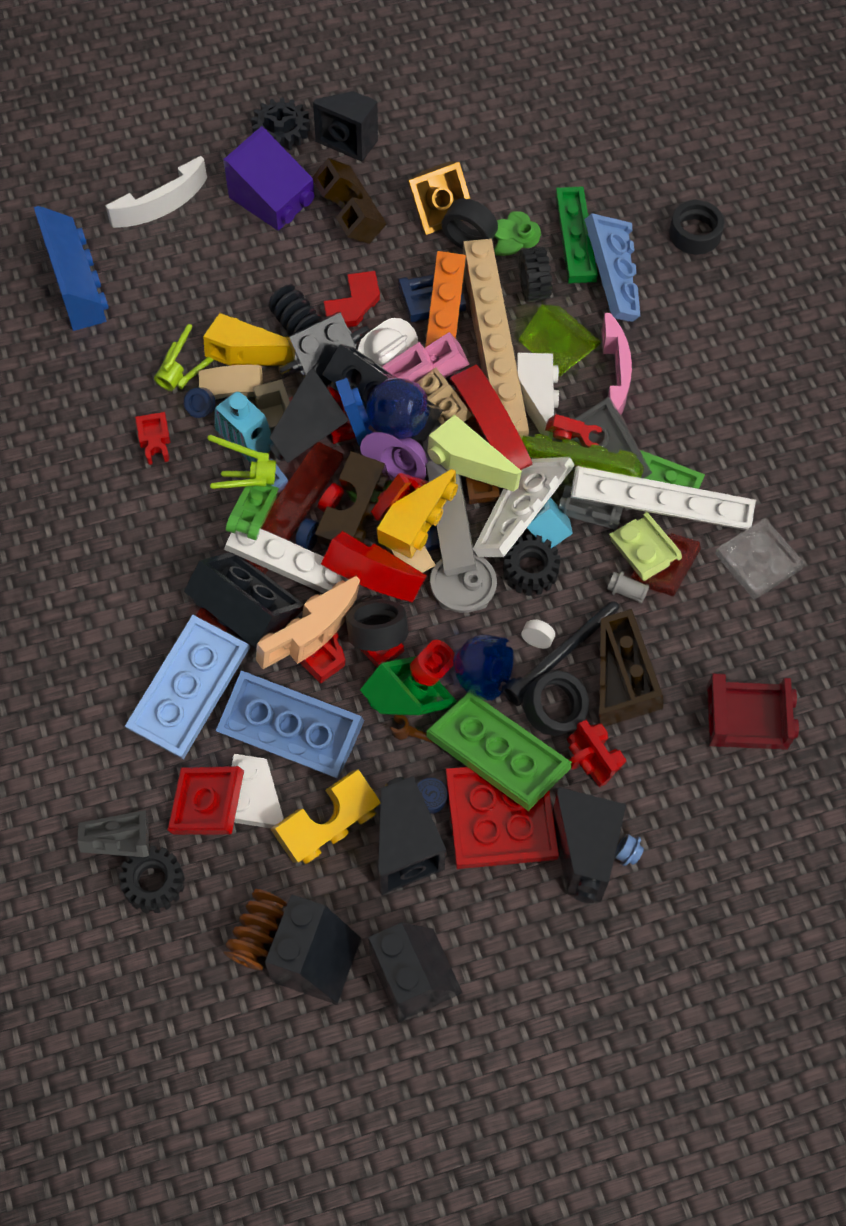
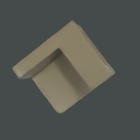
M282 379L253 387L256 406L267 418L270 431L275 429L290 403Z

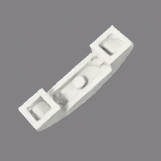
M199 156L178 167L179 177L136 200L128 193L105 205L110 225L113 228L143 224L167 215L185 204L199 191L207 179L204 158Z

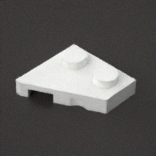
M234 754L231 766H239L244 770L234 823L272 828L284 818L267 759Z

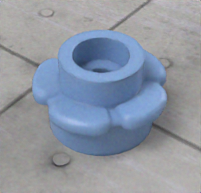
M626 834L619 842L615 858L621 861V865L626 866L629 863L634 865L640 859L644 848L639 844L641 842L639 836L634 838Z

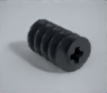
M293 284L279 288L270 297L269 309L289 335L322 320L321 316L316 314L314 307L310 306L309 301L304 298L303 293L295 290Z

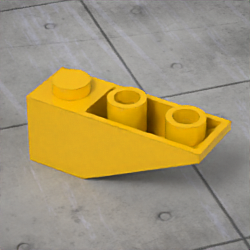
M219 313L203 336L205 357H211L213 360L229 366L285 365L293 361L292 349L286 337Z
M450 469L393 503L377 528L378 543L410 559L416 550L421 551L427 542V532L432 525L436 526L443 515L444 510L442 508L447 500L452 501L458 490L456 470Z

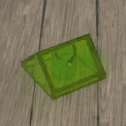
M544 304L541 305L519 338V342L532 353H553V365H558L559 377L601 343L596 336L562 307Z

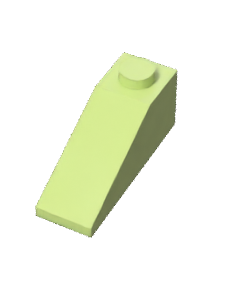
M453 415L429 435L427 453L434 463L441 464L448 471L450 469L456 470V474L510 491L518 489L522 471L456 415Z

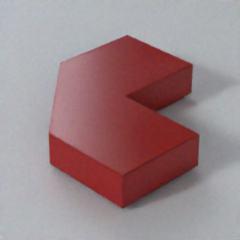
M375 271L347 274L351 297L324 301L326 317L336 312H341L347 327L357 326L363 320L365 313L380 300V291Z

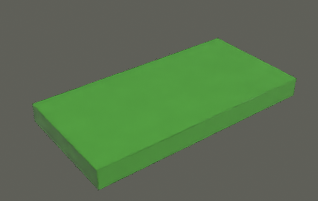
M471 691L427 730V738L527 811L571 769V761Z

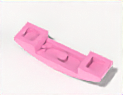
M604 313L601 329L603 354H614L617 383V386L609 387L607 397L612 399L621 415L631 381V353L626 336L617 320L611 313Z

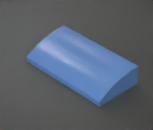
M241 671L216 732L338 779L357 740L364 719L360 715Z

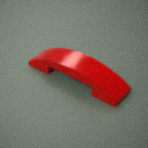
M476 364L450 377L463 403H466L486 441L520 470L533 465L509 414L479 366Z

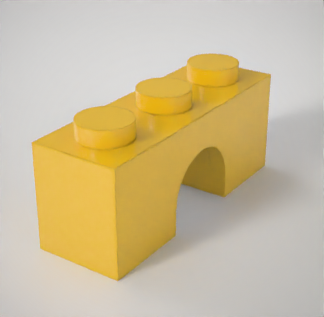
M359 769L351 771L325 790L334 806L333 814L326 823H315L309 818L304 809H298L270 829L293 863H299L301 860L304 864L309 863L322 853L319 848L330 840L332 844L337 843L349 834L347 827L356 821L361 825L376 814L374 808L381 804V802Z

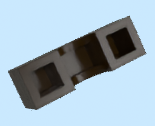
M327 158L312 177L313 182L323 198L335 202L342 209L335 218L346 236L370 244L387 223L351 166Z
M352 451L350 452L339 480L342 488L356 494L357 499L353 506L346 510L326 507L315 533L320 544L329 547L332 539L342 531L364 543L367 533L364 530L368 519L371 521L374 519L371 510L377 504L376 501L380 492H384L387 489L390 481L385 463Z

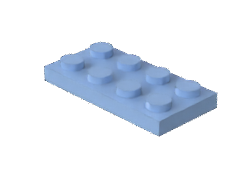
M192 615L125 727L184 760L250 649L249 644Z

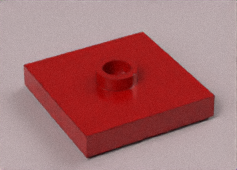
M239 766L181 767L167 831L173 835L232 834L244 770Z

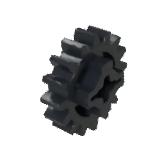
M281 97L280 101L276 103L275 100L270 99L269 105L261 103V110H254V117L251 118L253 133L262 126L281 146H286L289 150H292L293 143L300 146L301 138H308V131H310L309 113L304 111L302 104L295 106V100L292 99L289 103H285L284 98Z

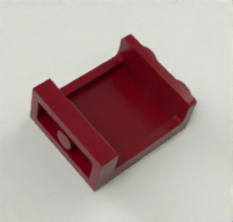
M712 673L707 685L709 746L788 750L794 738L797 739L799 734V721L794 719L793 708L797 704V691L791 687V678H783L780 684L726 682V674Z

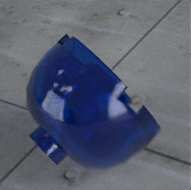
M389 378L376 385L367 400L366 414L369 423L376 432H383L397 439L412 438L425 427L428 420L429 409H427L426 402L428 398L421 386L409 379Z
M486 634L476 635L468 639L455 653L453 664L458 684L468 694L487 701H493L501 695L503 691L498 690L502 681L506 683L509 681L514 662L513 648L507 646L506 643L510 642L507 638Z

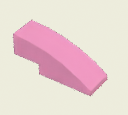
M449 332L425 348L420 342L415 344L382 367L415 390L413 385L435 367L446 378L470 364L460 343ZM383 389L378 393L382 398L384 396Z

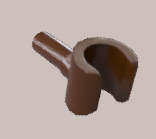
M404 715L394 716L397 724L404 725L402 729L390 727L396 739L403 740L410 736L434 744L433 741L427 738L426 732L410 726L408 719Z

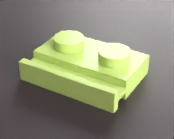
M648 512L643 514L644 517L640 520L634 519L609 534L611 542L643 581L669 567L670 562L675 559L678 561L682 559L681 551Z

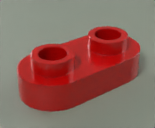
M437 639L432 640L411 662L412 676L419 684L434 686L455 664L456 656L445 642Z

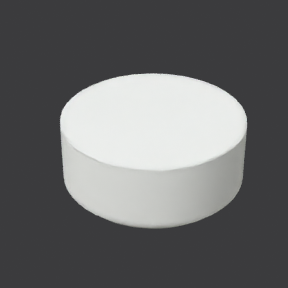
M529 620L526 622L521 635L528 644L545 649L551 646L555 637V631L544 621Z

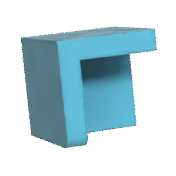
M550 497L527 528L536 538L537 535L542 536V543H545L547 539L550 540L552 548L573 534L570 519L561 509H558L559 506Z

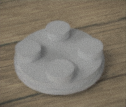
M474 553L477 570L446 577L443 561L440 559L436 566H434L430 577L431 591L439 606L445 610L458 613H469L486 608L493 598L497 587V577L492 565L485 558L478 557Z

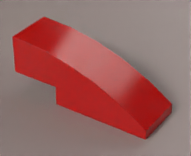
M344 531L332 539L321 562V565L347 579L357 576L360 580L359 585L409 602L415 600L427 577L424 573L377 544L373 543L368 547Z

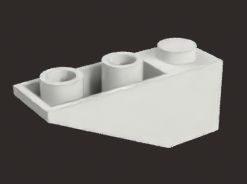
M517 353L516 366L525 410L546 444L552 445L553 433L545 431L547 420L554 415V408H558L559 390H554L553 383H558V365H553V353Z

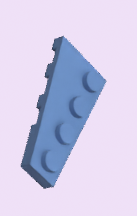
M591 213L584 220L601 276L602 286L607 297L609 310L615 319L633 322L640 317L638 286L633 283V276L637 273L636 264L631 262V253L634 252V242L629 240V233L633 231L632 223Z

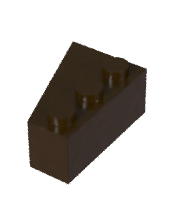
M632 609L601 618L600 723L606 727L662 710L663 694Z

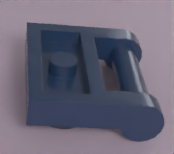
M434 274L412 279L407 277L398 278L399 291L403 297L411 322L429 318L432 287L430 286H433ZM461 292L459 312L466 311V301L463 292Z

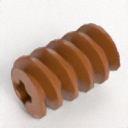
M255 889L252 892V897L255 901H249L245 906L249 914L240 915L239 922L242 926L234 927L232 932L236 939L227 940L226 947L230 952L223 953L231 960L247 968L263 970L264 967L257 958L258 956H268L269 952L263 946L264 944L272 945L274 938L270 935V932H277L279 924L276 920L277 918L282 919L285 912L283 907L287 906V903L274 894L261 889Z

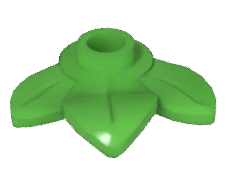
M510 212L508 220H497L498 231L494 237L499 241L494 248V253L499 256L512 255L521 248L534 247L540 240V226L530 221L529 216L524 212Z

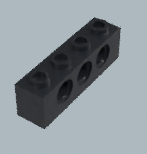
M339 344L322 374L331 381L329 385L336 391H338L335 382L347 378L351 389L358 388L365 410L369 408L375 412L374 418L387 426L392 424L398 429L396 433L402 438L407 437L425 441L443 412V409L351 346ZM360 373V374H361V381H360V383L357 385V384H356V377H357V375ZM381 389H383L384 396L382 400L379 401L378 393ZM405 404L407 411L405 416L402 418L401 408Z

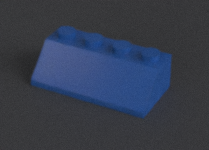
M41 206L34 207L73 331L107 322L104 310L109 309L104 292L98 293L97 288L101 287L97 271L90 270V266H94L90 250H83L82 245L87 244L83 229H76L73 217Z

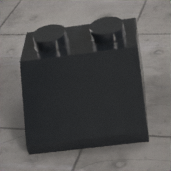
M355 91L314 100L315 142L363 162L378 141L377 101Z

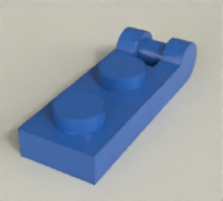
M345 378L335 383L357 442L361 446L364 437L367 434L373 433V431L369 430L370 421L358 388L351 389L348 379Z

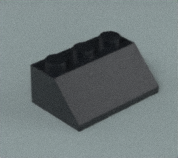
M231 552L199 560L184 590L197 606L207 609L217 617V621L220 624L231 628L241 636L242 641L257 648V643L269 633L275 634L286 628L304 608V604L246 559Z

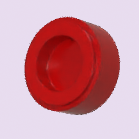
M332 483L322 495L317 508L325 512L327 506L335 509L344 495V488L336 483Z

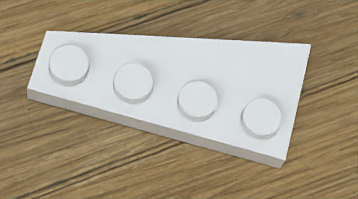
M571 457L531 459L533 465L521 470L518 489L515 491L503 489L473 547L478 557H504L575 466Z

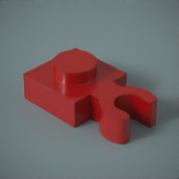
M165 412L135 417L140 447L145 448L147 463L149 465L153 464L152 456L156 453H161L164 462H168L169 453L165 444H169L171 441Z

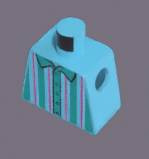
M235 392L215 408V430L227 441L257 452L268 453L271 450L269 445L273 442L270 439L271 431L267 418L245 395ZM241 453L250 463L251 461L258 460L256 458Z

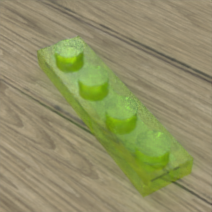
M535 434L534 437L523 435L522 438L529 456L533 458L571 457L575 466L638 478L642 477L644 466L637 458V455L629 451L620 450L619 453L608 452L606 448L599 445H591L590 448H587L568 439H563L561 443L552 441L550 437L542 434Z

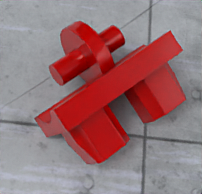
M587 720L578 723L576 731L567 738L570 744L568 748L574 755L569 760L572 762L571 769L574 770L582 767L586 775L590 774L598 787L606 785L614 774L626 763V758L620 750L614 749L608 752L604 746L608 739V732L602 723L590 725Z

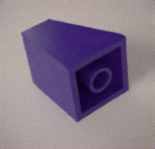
M262 126L223 159L229 198L278 231L286 223H290L295 215L304 207L309 206L315 198L313 178Z

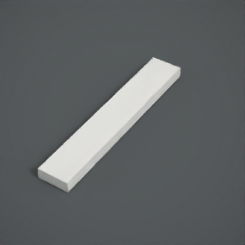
M580 466L575 467L570 498L746 531L751 530L756 502L755 499Z

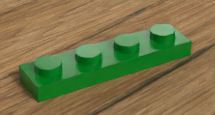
M584 186L556 188L555 198L568 284L596 282L598 274L595 256L584 220L588 217Z

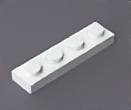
M261 529L257 541L247 538V534L238 531L235 534L231 533L224 548L226 551L321 593L331 590L336 583L342 580H349L321 565L323 556Z

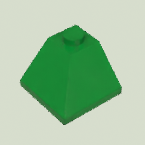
M417 656L381 663L360 689L367 698L368 704L380 714L422 715L453 707L457 701L440 681L434 686L419 684L413 678L410 664Z

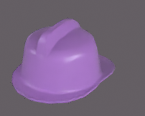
M373 432L364 437L360 446L361 454L385 463L388 475L392 481L399 473L425 480V466L428 463V459L423 447L416 440L407 437L397 439L384 432Z

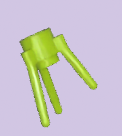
M187 324L179 340L172 343L161 367L154 376L155 382L168 391H173L176 386L183 389L190 379L214 361L211 357H207L183 376L182 372L184 369L175 360L192 329L191 324Z
M208 435L207 439L211 442L258 459L257 461H251L250 471L221 472L223 477L250 479L214 482L210 484V488L266 487V484L274 485L276 460H269V453L257 452L225 439Z

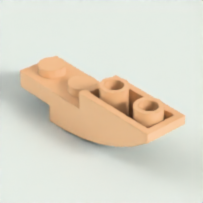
M355 576L347 581L342 580L324 594L310 597L304 604L302 619L296 618L286 628L275 634L269 633L262 637L257 643L256 661L260 667L265 669L288 655L298 664L325 645L343 625L347 613L353 608L357 598L359 578Z

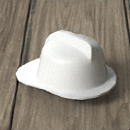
M391 318L368 332L361 339L358 351L382 367L417 344L418 336L414 328L407 321L401 318Z

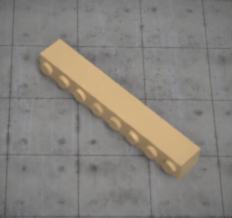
M492 239L463 241V255H466L464 276L481 369L509 414L525 448H527L529 428Z

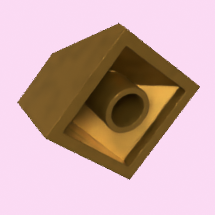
M460 162L443 163L424 170L407 180L424 235L442 229L441 221L453 201L460 198L470 199Z

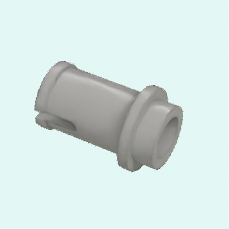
M622 571L620 574L614 572L607 587L608 590L612 591V595L618 593L642 604L649 585L623 576L624 572Z

